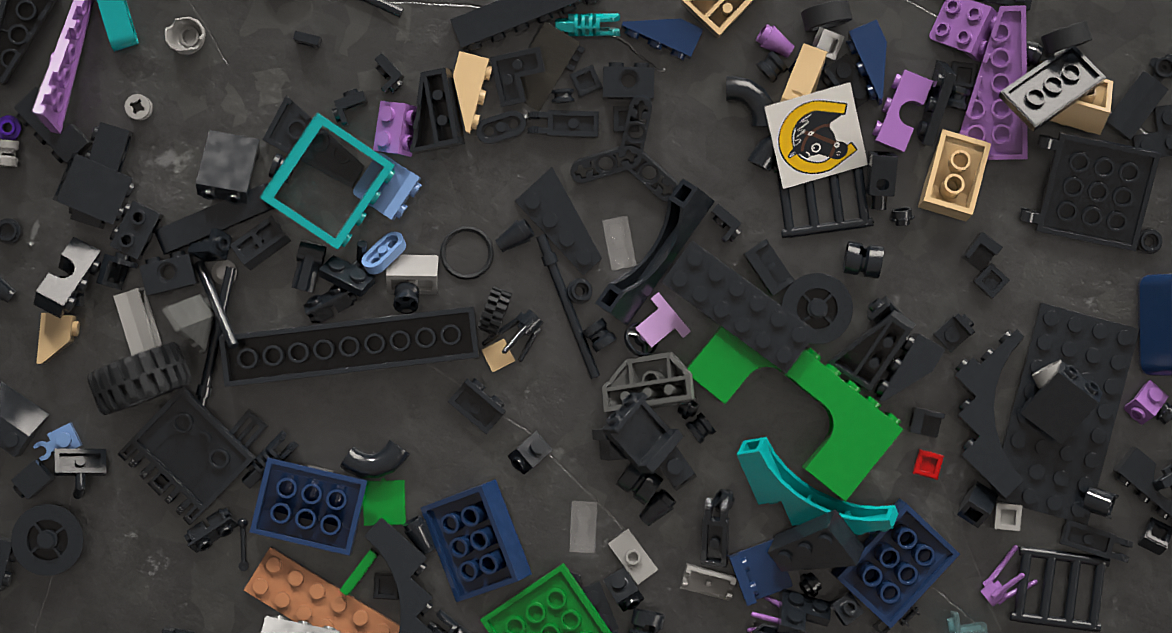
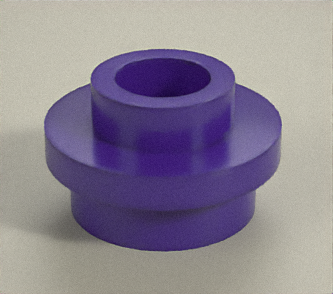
M11 115L1 117L0 138L3 140H15L18 138L22 130L20 121ZM7 123H10L12 125V130L6 133L4 131V126Z

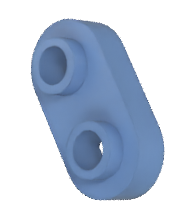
M399 232L385 234L363 255L362 264L366 272L369 274L383 272L405 250L406 242L402 234Z

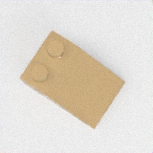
M942 129L924 182L918 207L967 221L974 212L991 143Z

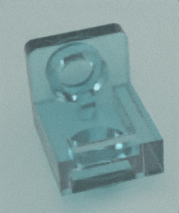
M951 611V618H947L950 633H988L984 622L960 625L959 613L956 611Z

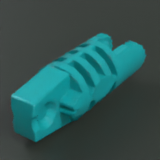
M620 13L568 14V18L555 19V31L568 32V36H620V29L600 28V22L620 21Z

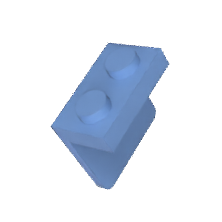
M378 153L395 165L392 169L395 171V174L388 184L382 183L378 189L381 192L379 198L373 205L370 203L369 205L394 221L396 217L400 219L408 206L405 203L409 197L412 196L414 198L422 186L419 183L421 178L385 154ZM373 160L354 187L353 194L362 199L383 166Z

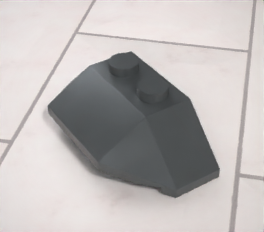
M673 352L626 359L613 374L609 382H606L602 387L604 412L618 411L623 405V399L630 393H645L648 396L645 401L652 409L686 404L694 400L692 373Z

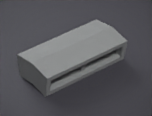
M145 287L113 296L131 355L161 346L162 342Z

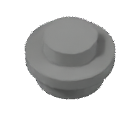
M218 261L213 265L212 277L218 284L222 285L226 266L236 268L231 261ZM236 268V271H235L234 280H235L236 277H237V268Z

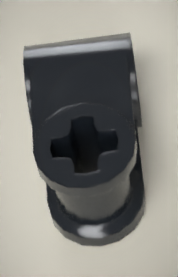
M1090 487L1085 496L1083 508L1091 513L1112 519L1111 513L1115 500L1118 499L1119 495Z

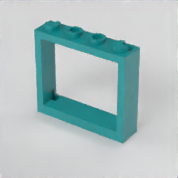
M316 113L260 198L338 250L340 246L345 247L351 239L352 234L349 232L353 226H359L367 214L364 210L368 204L373 205L381 194L378 189L383 182L388 184L395 174V171L392 170L395 165L319 113ZM322 125L383 166L335 238L274 198Z

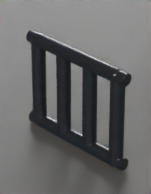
M778 164L772 166L774 173H777L784 223V229H782L781 233L782 238L874 226L873 218L869 217L863 166L853 169L859 211L858 219L844 220L839 176L837 173L828 176L834 222L819 224L813 180L804 183L809 225L794 227L789 187L783 189Z
M1020 546L1018 549L1019 555H1021L1019 574L1024 573L1025 577L1018 581L1014 612L1010 613L1009 620L1035 625L1101 632V623H1098L1105 569L1110 565V558ZM1032 558L1046 559L1039 615L1024 613ZM1056 561L1071 563L1063 618L1049 616ZM1081 564L1095 566L1088 621L1074 619Z

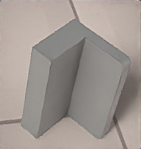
M399 255L386 270L387 294H394L395 287L398 284L411 282L418 286L419 294L438 295V256Z

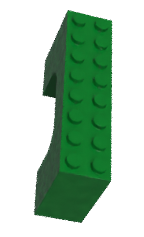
M720 326L686 367L692 373L693 380L723 404H726L744 380L756 369L772 367L784 374L821 404L829 418V428L825 438L801 467L840 499L846 501L904 430L899 426L901 421L890 412L886 411L884 414L880 411L881 405L872 397L866 396L864 398L859 394L862 389L851 380L844 382L839 378L841 372L831 364L823 365L819 361L821 356L811 348L804 349L786 374Z

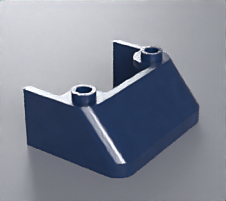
M1172 274L1146 275L1138 283L1139 367L1144 374L1150 376H1172Z

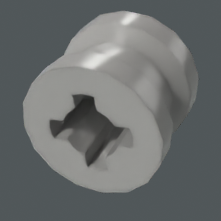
M134 94L126 100L125 111L131 118L143 121L151 116L153 105L147 97Z

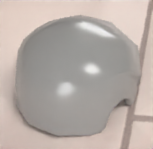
M192 17L176 18L173 24L165 29V42L171 50L181 55L196 53L203 46L206 39L204 27L198 20Z

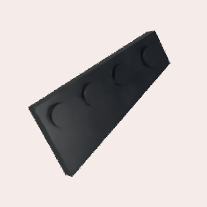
M286 95L262 140L289 154L312 118ZM322 127L299 159L351 188L354 187L364 168V165Z

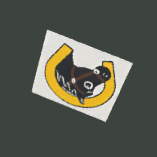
M851 83L765 106L783 189L868 165Z

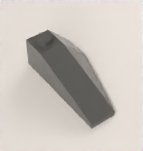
M199 294L162 309L179 335L185 340L188 339L193 347L197 346L196 348L201 354L208 352L215 313L208 297L205 298L204 295Z

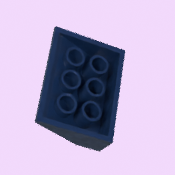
M267 458L250 533L351 556L367 480Z
M496 479L420 508L424 519L427 521L456 602L518 582L532 574Z
M900 498L893 504L899 513L893 528L887 531L869 532L870 536L862 544L865 548L857 566L835 567L831 571L844 586L889 628H892L960 555L957 550Z

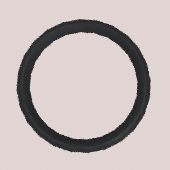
M470 226L459 227L451 231L444 238L440 249V258L446 271L452 276L463 280L475 279L483 275L489 269L494 256L493 246L489 237L483 231ZM469 231L478 234L484 239L488 247V259L481 270L465 275L454 271L449 266L445 250L449 240L454 235Z

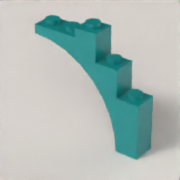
M767 437L744 440L737 453L738 460L758 505L766 503L776 504L781 501L792 526L800 525L835 509L856 535L878 530L887 531L894 526L899 514L895 505H858L838 500L816 490L787 468L775 453Z

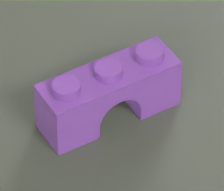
M904 70L901 75L896 74L891 88L895 89L892 98L887 97L882 107V112H885L882 122L877 121L872 135L876 136L874 143L901 154L905 152L914 128L905 125L901 121L899 110L905 103H912L920 107L924 105L933 83L932 80Z

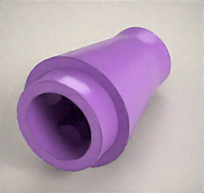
M766 24L756 38V41L760 43V47L780 54L785 58L792 53L795 47L774 25Z

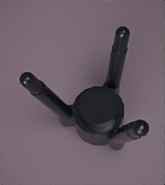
M528 310L525 314L520 312L515 319L500 328L497 336L490 335L482 342V345H487L518 324L517 327L520 330L504 347L502 353L506 354L524 333L527 336L531 334L518 358V361L522 362L535 338L542 331L539 327L544 322L531 310Z

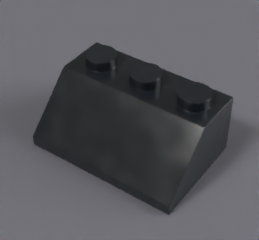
M0 380V447L12 456L18 457L23 454L50 414Z

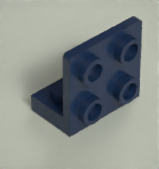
M774 539L728 555L747 606L757 603V599L793 586L788 571L782 572L767 553Z

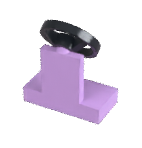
M659 292L651 298L658 309L643 322L631 324L624 333V341L627 348L636 356L651 355L656 350L658 342L673 329H676L682 338L691 332ZM636 327L638 332L630 331V329ZM629 336L633 337L636 344L641 346L642 352L637 351L631 345ZM648 344L652 348L650 352H648Z

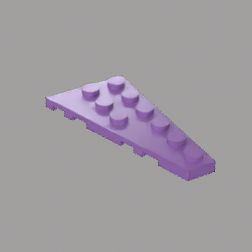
M94 0L73 1L55 52L51 54L50 65L32 111L52 133L61 134Z
M1026 5L999 7L959 132L961 135L991 143L987 160L1028 159L1027 125L998 97L1000 91L1027 73Z

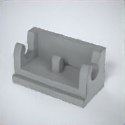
M686 563L680 588L729 601L732 598V591L737 578L733 575Z

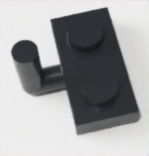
M365 240L357 242L356 260L352 264L333 255L319 269V277L362 297L375 284L376 277L362 269L364 267L362 257L367 252V242Z
M54 448V476H75V488L73 491L75 499H80L83 496L86 488L85 476H106V449Z

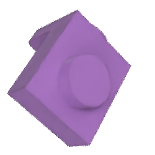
M1149 380L1143 385L1135 398L1126 404L1124 410L1134 420L1143 425L1158 413L1169 396L1154 382Z

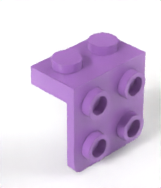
M945 0L929 37L935 42L965 52L975 61L982 62L998 12L991 6L973 0Z

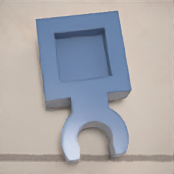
M71 422L48 433L49 442L40 441L34 444L33 447L34 449L40 446L46 448V454L39 458L40 461H43L52 456L54 448L76 449L83 444Z

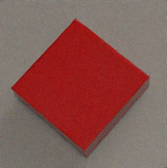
M918 449L912 473L938 480L944 456Z

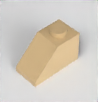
M41 313L37 364H47L74 342V336H78L80 323L76 321V316L63 315L60 319L50 313Z

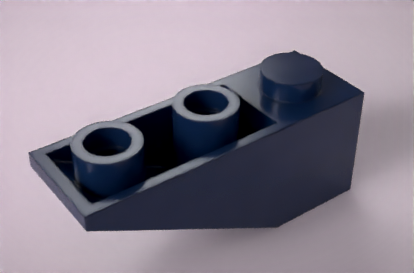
M681 18L624 21L621 25V28L625 30V35L636 40L640 36L648 40L647 44L658 50L664 47L671 51V56L684 61L685 57L691 58L704 30Z
M874 20L849 31V40L846 41V45L850 54H855L858 59L856 67L860 76H865L869 85L866 86L871 100L876 99L879 106L883 101L887 41L878 21Z

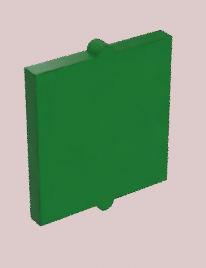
M382 478L381 481H367L363 500L364 526L375 525L381 517L390 525H403L406 523L405 480H386Z

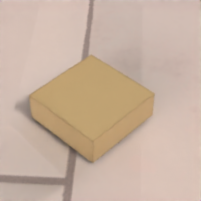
M505 339L481 350L492 372L515 361L510 350L506 354L502 353V350L507 345Z

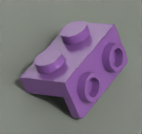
M380 101L373 147L375 152L412 156L413 153H410V147L413 140V125L416 119L417 106Z

